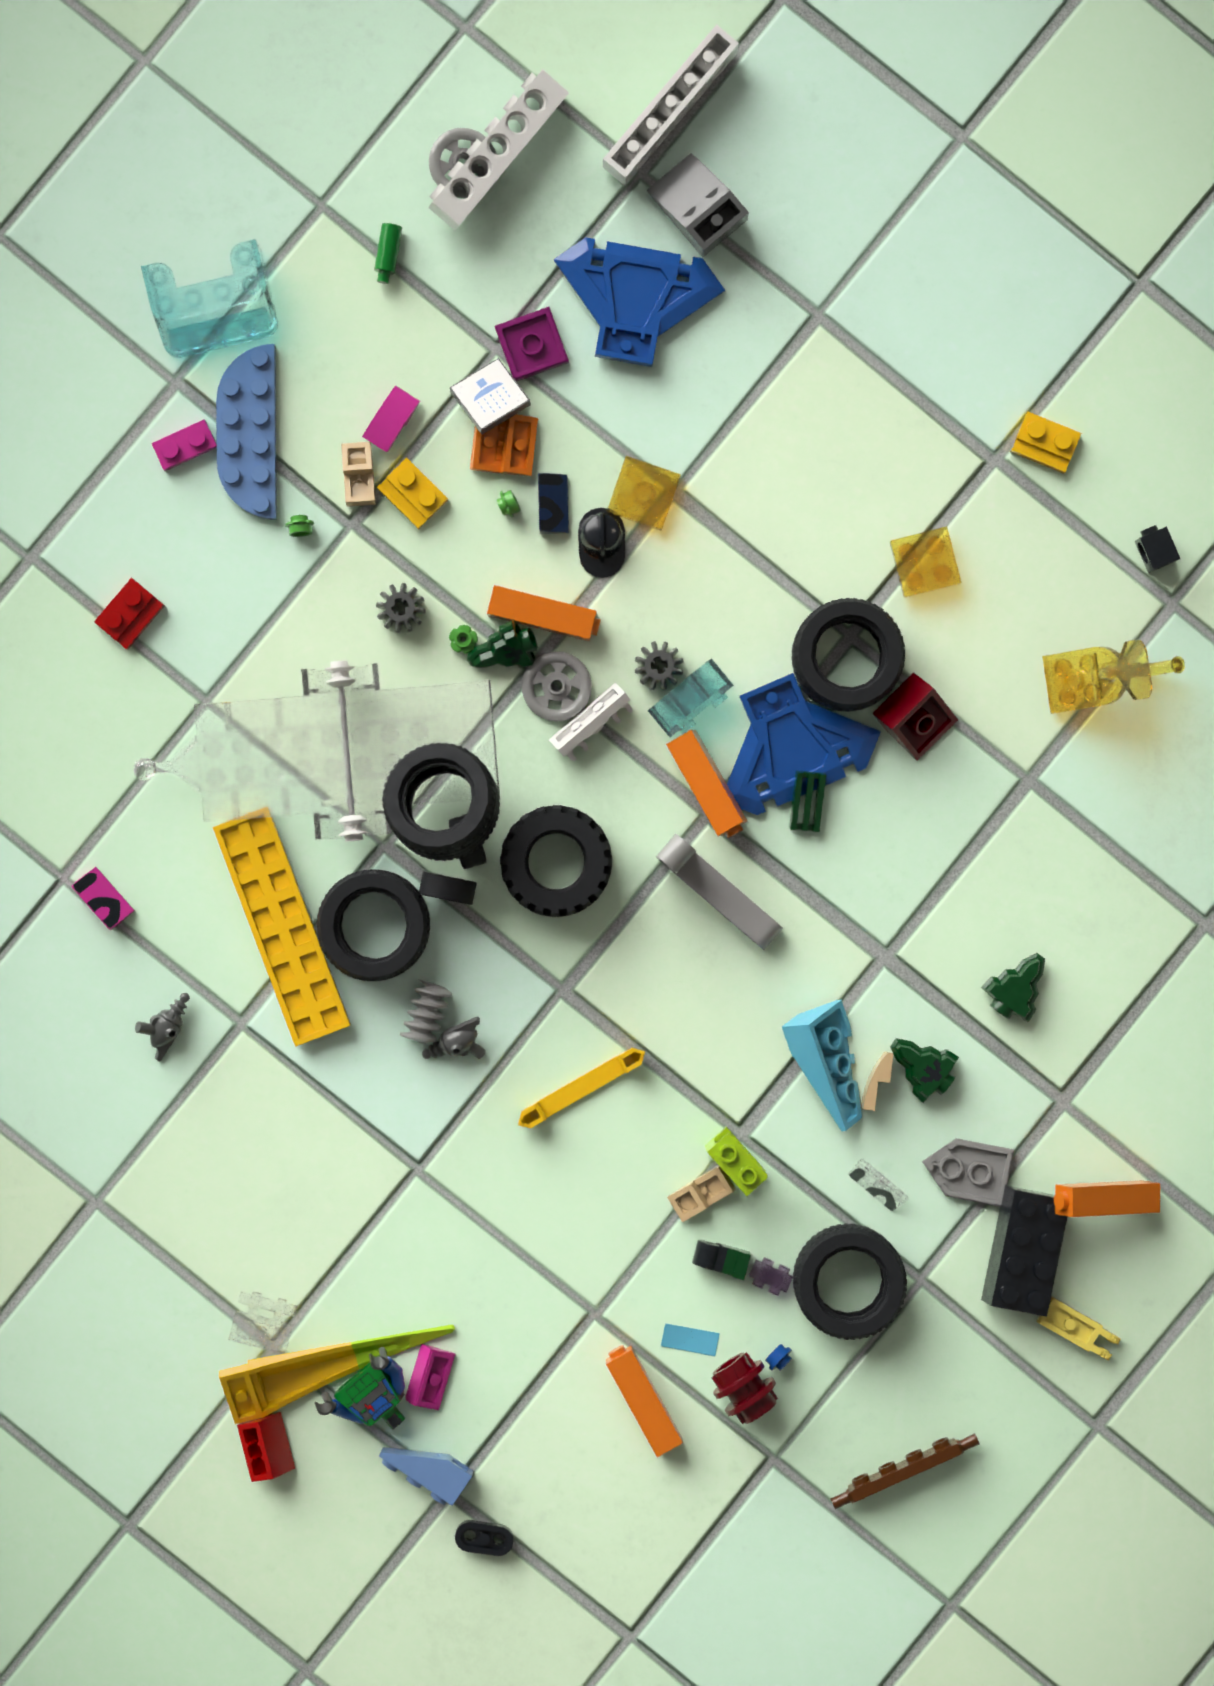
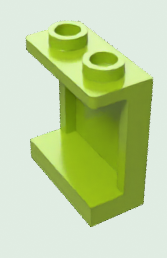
M727 1127L705 1145L707 1153L746 1196L768 1178L766 1170Z

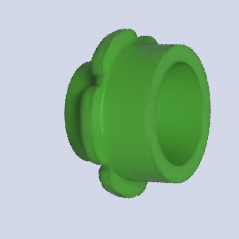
M512 490L505 493L500 491L501 498L496 501L504 516L509 514L510 517H514V514L521 511Z
M295 515L290 517L291 522L285 524V527L289 529V536L304 537L312 534L314 521L308 520L307 515Z
M460 625L457 629L454 628L450 632V646L457 653H470L478 642L477 633L472 631L468 625ZM461 637H466V641L461 642Z

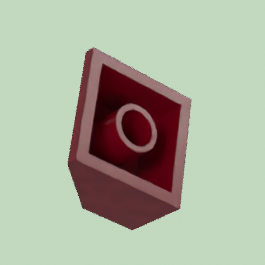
M914 672L872 713L882 727L916 761L958 721L937 691Z

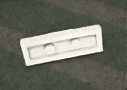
M614 683L550 738L549 741L564 757L567 755L572 761H575L577 758L573 754V749L576 746H581L587 751L588 746L583 740L598 733L610 717L619 723L621 720L617 716V711L620 708H625L631 713L633 711L632 707L627 703L631 699Z

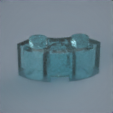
M711 658L688 676L680 685L659 700L648 712L670 738L678 731L684 734L696 725L693 719L712 704L716 708L728 698L725 693L734 685Z

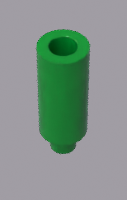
M382 223L374 271L378 272V283L388 284L390 275L395 274L403 229L399 225Z

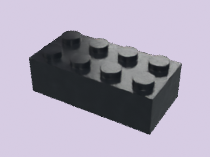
M1005 1185L981 1297L982 1301L993 1307L1047 1317L1068 1217L1055 1214V1195Z

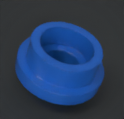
M780 1344L765 1360L770 1365L769 1369L773 1371L777 1368L781 1371L791 1361L792 1358L789 1354L792 1349L790 1347L785 1348Z

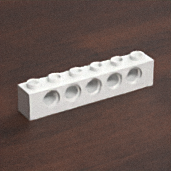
M716 24L603 158V168L626 186L736 56L739 43Z
M543 69L537 76L533 73L530 74L521 85L525 90L521 96L517 98L513 95L503 107L507 113L501 120L495 117L484 130L488 133L487 137L482 142L476 139L466 153L470 156L464 164L458 161L448 173L452 178L448 184L443 186L440 183L429 196L433 202L428 208L453 230L460 226L569 94L566 89ZM534 98L537 100L539 110H531L527 106L526 99ZM516 120L519 122L521 132L511 131L508 121ZM498 142L503 148V154H494L490 149V143ZM471 165H481L485 170V176L478 177L474 175ZM453 187H463L467 197L465 199L457 198L453 193Z

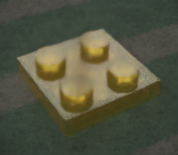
M626 456L607 512L662 531L681 474Z
M947 526L894 539L889 542L904 598L962 583Z

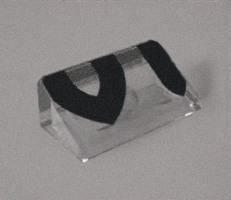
M864 1158L860 1159L849 1172V1176L891 1211H895L909 1199L901 1189Z

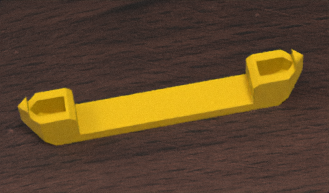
M631 1047L521 1111L518 1126L533 1128L551 1115L624 1073L642 1065L645 1051Z

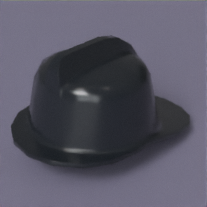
M600 507L590 510L584 514L579 523L580 562L589 574L600 578L609 577L620 570L625 560L624 524L619 515L611 509Z

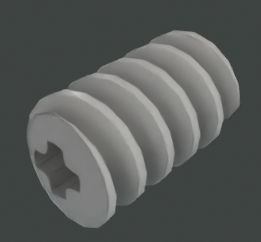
M418 979L425 987L415 988V992L421 996V999H411V1002L418 1008L417 1010L407 1011L414 1020L404 1021L403 1024L410 1029V1032H400V1036L427 1044V1042L437 1041V1037L431 1031H440L441 1026L435 1020H443L445 1015L438 1009L448 1008L449 1004L442 998L451 997L452 993L445 987Z

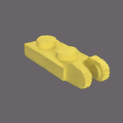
M1052 1296L1047 1317L1039 1315L1036 1320L1039 1324L1088 1352L1091 1350L1107 1360H1110L1112 1354L1105 1348L1094 1344L1098 1335L1100 1334L1113 1344H1119L1121 1340L1118 1336L1104 1329L1098 1322Z

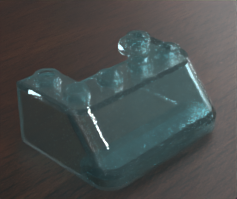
M256 239L238 243L231 250L230 261L234 275L179 288L176 287L172 270L166 264L153 263L141 266L150 308L163 346L171 356L182 358L266 338L276 332L278 318L262 251Z

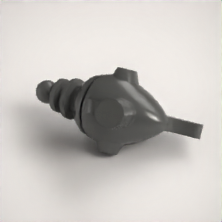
M182 993L180 1000L175 999V1004L169 1005L171 1007L170 1010H162L157 1015L152 1016L150 1023L138 1021L135 1025L136 1033L150 1035L151 1045L156 1048L155 1059L158 1062L163 1059L182 1029L181 1014H185L183 1009L187 1008L185 1003L190 999L188 993Z
M474 1017L446 1029L440 1035L439 1041L433 1042V1044L428 1046V1049L423 1050V1058L429 1059L431 1056L437 1058L438 1056H444V1054L450 1057L466 1056L470 1052L476 1058L481 1059L485 1055L486 1050L474 1042L478 1035L475 1027L480 1024V1018Z

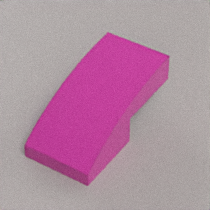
M395 386L377 411L362 437L385 452H389L401 430L408 424L421 401L400 387Z

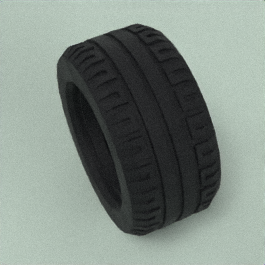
M841 598L819 606L804 620L794 638L791 660L796 680L813 701L828 709L850 712L868 708L882 700L892 691L900 679L905 665V644L897 623L893 621L894 619L887 612L883 611V608L863 599ZM842 623L856 624L866 629L876 640L880 652L879 667L873 678L866 684L856 687L839 686L829 681L820 671L816 659L817 643L821 635L830 627Z
M430 743L429 745L425 744L422 747H417L416 750L409 751L410 753L405 754L403 759H399L398 763H395L394 769H391L390 775L386 779L387 782L384 784L382 806L390 829L409 850L430 860L451 861L454 858L460 859L462 856H467L468 853H473L475 849L477 850L480 845L485 843V840H488L489 835L492 834L493 828L496 826V821H498V814H500L499 791L491 773L474 753L452 743ZM446 773L461 776L470 784L472 800L467 814L458 824L449 829L438 831L425 829L416 824L412 814V801L415 792L424 781L434 775Z
M362 870L351 873L339 880L325 895L317 915V937L326 958L342 973L362 981H383L404 973L419 960L426 948L430 935V914L424 898L407 879L385 870ZM370 892L383 893L394 899L403 910L406 921L405 936L399 947L388 956L377 959L364 957L352 950L344 939L342 930L343 915L351 901L361 894Z
M844 1223V1225L837 1224L836 1226L833 1225L828 1229L825 1228L819 1231L817 1235H813L806 1242V1245L802 1247L794 1265L793 1288L802 1312L818 1330L838 1339L860 1340L883 1331V1328H887L894 1321L893 1319L898 1316L906 1298L907 1275L900 1255L884 1236L866 1226ZM856 1250L865 1252L875 1259L879 1265L882 1278L879 1293L870 1305L860 1311L846 1313L834 1310L824 1303L819 1296L817 1281L820 1269L827 1259L836 1253Z

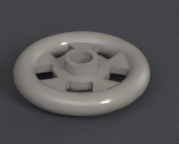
M455 128L439 136L429 154V169L437 186L440 183L446 186L449 180L444 175L448 170H452L459 159L467 161L470 157L466 153L467 148H458V140H469L472 145L476 139L482 142L486 138L483 134L469 128ZM490 143L491 151L496 154L492 143ZM444 149L452 151L449 163L440 160ZM478 164L471 165L473 174L477 173L478 177L485 176V170L482 166H478ZM453 187V193L457 198L467 197L463 187Z
M545 653L537 657L533 665L528 666L522 679L524 700L533 713L545 720L564 721L573 718L585 708L590 699L592 690L590 674L586 666L569 653ZM552 664L555 672L543 677L540 670L546 665ZM566 666L572 668L576 673L571 680L562 673ZM554 681L562 683V689L558 692L551 689V684ZM542 683V690L545 695L536 697L533 685ZM572 686L580 689L575 701L567 698ZM549 700L562 701L561 709H549Z

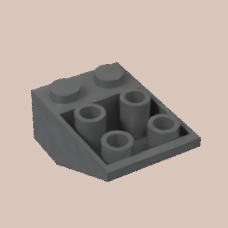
M692 153L647 189L648 194L702 258L748 220L749 212L730 189Z

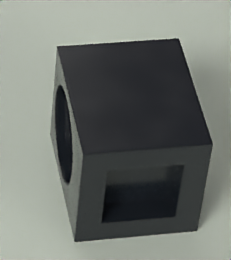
M1157 525L1141 531L1142 537L1135 541L1148 573L1181 559L1167 526L1159 530Z

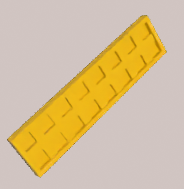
M264 807L214 826V833L295 1047L351 1026L269 807Z

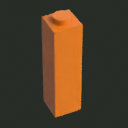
M496 585L493 587L487 611L489 617L505 621L515 620L521 625L589 642L591 635L597 636L601 619L596 618V610Z
M689 730L667 743L669 751L717 836H724L726 834L730 838L743 831L741 825L748 821L696 730Z
M1139 1180L1055 1185L1054 1196L1055 1214L1068 1217L1160 1213V1183Z
M621 1345L608 1353L610 1357L606 1359V1366L656 1456L659 1457L683 1443L682 1436L633 1347L629 1346L625 1349L624 1345Z

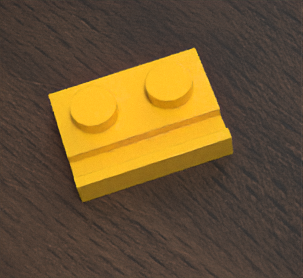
M1027 411L1010 452L1064 474L1082 433Z
M407 457L377 486V489L418 530L448 501V498Z

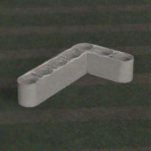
M675 834L657 854L656 858L763 950L768 947L783 929L773 918L699 856L696 850L679 835Z

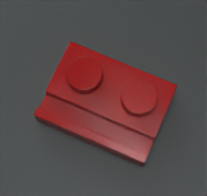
M131 577L96 618L94 623L128 650L165 605Z

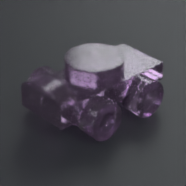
M766 1257L763 1258L762 1262L756 1259L749 1273V1276L754 1278L752 1284L763 1289L766 1283L770 1285L768 1292L779 1296L781 1291L787 1293L793 1276L789 1274L790 1268L780 1264L777 1269L773 1267L774 1261Z

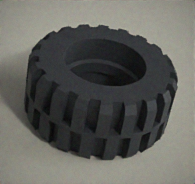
M562 805L543 806L526 813L510 828L502 844L500 856L501 874L512 897L524 908L543 916H570L592 905L607 886L612 869L610 844L600 825L589 815L573 807ZM557 833L571 837L579 844L584 855V867L580 877L566 888L550 889L541 885L534 879L529 869V854L532 847L540 838L549 834Z

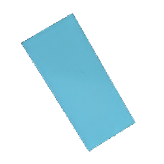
M665 1323L661 1346L715 1356L720 1333Z

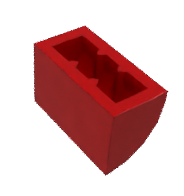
M281 1412L271 1413L263 1418L237 1425L251 1482L275 1479L295 1469Z

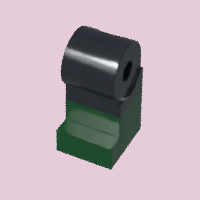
M698 1240L692 1263L744 1281L751 1254L750 1251L721 1243Z

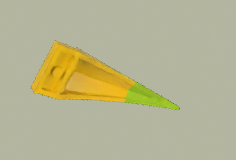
M446 1325L248 1360V1364L220 1370L219 1379L234 1423L239 1424L263 1418L331 1382L362 1369L370 1362L369 1354L371 1353L375 1357L380 1354L379 1348L381 1347L386 1349L387 1356L390 1357L452 1333L455 1327L454 1325Z

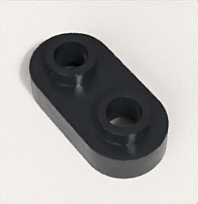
M466 1520L457 1527L455 1542L461 1550L466 1552L503 1556L512 1549L514 1536L510 1528L503 1524ZM472 1530L476 1536L473 1539H468L465 1537V1532ZM501 1534L505 1540L502 1543H496L494 1536Z

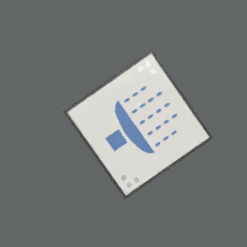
M499 358L450 387V393L481 435L531 405L530 399Z

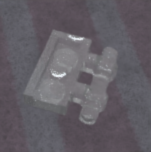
M241 1291L238 1303L249 1305L248 1312L236 1310L228 1340L286 1354L293 1324L283 1322L282 1320L284 1314L295 1317L298 1306L287 1303L285 1299L278 1298V1300L262 1297V1293L253 1291L250 1294ZM258 1308L273 1311V1319L257 1315Z

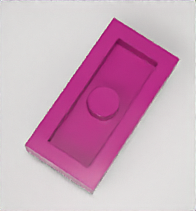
M205 419L151 443L164 471L217 448L215 439Z

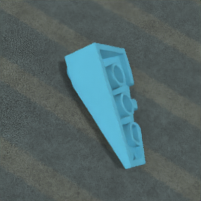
M835 1000L796 1015L782 1026V1030L790 1052L840 1130L847 1131L862 1118L858 1083L852 1078L851 1064L855 1063L854 1054H849L847 1038L852 1036L851 1026L842 1000Z

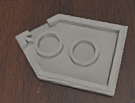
M956 1138L922 1162L945 1196L1000 1207L1005 1185L1008 1184L1014 1149Z

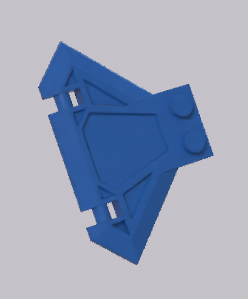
M585 237L553 259L600 326L595 357L652 367L657 338L725 292V289L704 259L693 257L692 265L681 264V254L607 241L606 250L594 248L595 239ZM592 260L603 261V266L591 265ZM677 275L689 277V282L678 281Z
M794 673L788 674L739 696L750 721V727L727 785L742 810L759 815L766 812L763 803L774 799L777 807L792 801L796 770L825 773L826 786L845 778L846 774L843 768L854 764L857 772L866 769L881 731L805 701ZM846 747L849 754L838 757L836 751ZM807 778L802 780L801 796L806 794ZM814 779L813 791L817 790L818 779ZM766 782L769 788L758 792L756 785Z

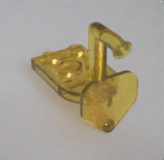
M1141 640L1125 641L1120 654L1110 647L1099 646L1042 656L1051 714L1109 705L1119 700L1126 690L1133 700L1147 699L1152 693L1151 676L1173 672L1179 674L1185 668L1184 660L1180 656H1175L1171 660L1149 663L1146 646Z

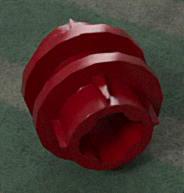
M747 1352L739 1353L724 1362L712 1373L713 1376L711 1377L717 1386L713 1391L716 1399L727 1396L731 1402L724 1409L728 1416L736 1415L742 1424L751 1423L766 1414L776 1405V1400L778 1399L772 1390L776 1385L773 1377L762 1380L758 1374L765 1367L761 1360L754 1362Z

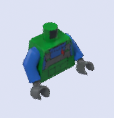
M384 1347L379 1348L380 1354L375 1357L370 1353V1362L338 1388L334 1394L335 1399L332 1400L328 1392L321 1394L325 1403H314L320 1415L331 1413L359 1424L365 1423L367 1426H372L380 1418H383L392 1430L405 1420L404 1415L396 1407L405 1395L402 1367L391 1357L387 1356V1351Z

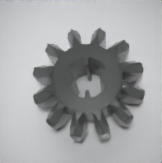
M406 583L401 584L400 592H397L396 587L392 584L389 586L392 592L391 596L383 591L380 593V596L386 600V603L377 602L376 607L386 609V611L379 613L377 617L379 620L388 618L384 625L386 629L391 628L395 622L396 633H401L402 624H405L407 631L411 632L413 629L409 623L413 620L418 625L422 623L415 615L416 613L425 614L426 609L416 606L422 604L425 600L423 597L413 599L418 592L415 587L406 594ZM399 601L404 605L406 602L408 603L404 615H400L399 612L394 614L393 610L397 608L396 603Z
M654 641L651 643L652 653L646 647L641 648V652L647 657L646 659L642 657L635 658V662L644 665V667L636 668L635 674L646 673L640 680V683L643 685L651 679L650 690L654 691L656 683L660 682L661 689L665 691L667 690L665 680L668 679L674 686L677 684V680L671 675L672 673L683 675V670L674 666L682 664L684 660L683 658L673 660L672 657L678 653L676 647L670 653H667L668 642H664L662 650H658L657 643ZM655 659H660L661 663H667V668L664 667L663 669L664 673L658 674L657 669L652 670L651 664H655Z

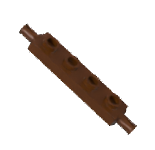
M975 1433L961 1440H955L954 1438L949 1440L948 1437L941 1438L932 1443L933 1447L922 1452L921 1449L912 1451L905 1456L906 1460L897 1464L894 1461L888 1462L878 1468L879 1472L868 1476L865 1473L851 1480L852 1484L848 1485L846 1492L830 1499L835 1510L848 1503H855L963 1454L964 1451L980 1445Z

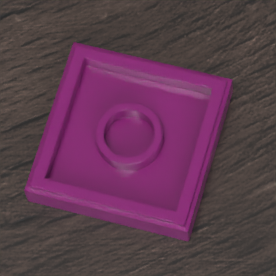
M550 307L494 326L511 375L516 382L569 363Z

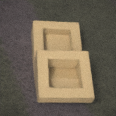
M371 442L341 444L346 506L376 505Z
M885 1051L874 1065L864 1088L861 1102L862 1109L875 1111L878 1082L890 1083L893 1062L892 1052Z
M717 1166L678 1189L667 1198L681 1221L684 1222L704 1211L713 1203L733 1193L736 1189L728 1175L720 1166Z

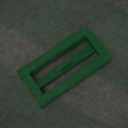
M796 770L789 823L790 830L798 829L820 832L826 783L825 773ZM807 778L802 823H797L802 780ZM814 779H818L813 824H809Z

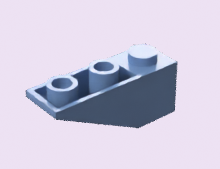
M383 1447L379 1455L383 1459L382 1464L394 1472L397 1469L407 1475L406 1480L417 1488L424 1486L432 1492L430 1494L431 1497L443 1505L447 1502L453 1506L473 1475L472 1469L450 1454Z

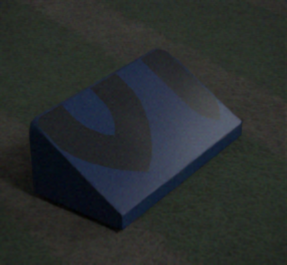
M538 473L540 534L569 533L568 476L566 474Z

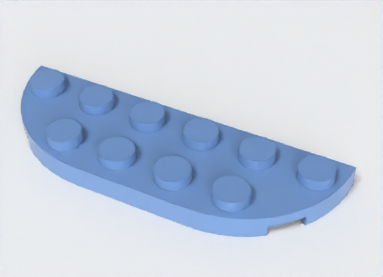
M275 344L257 346L238 356L224 372L218 386L216 398L217 469L220 481L229 497L239 507L254 516L270 520H277Z

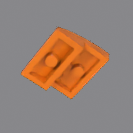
M516 414L483 435L474 427L470 470L532 476L538 418Z

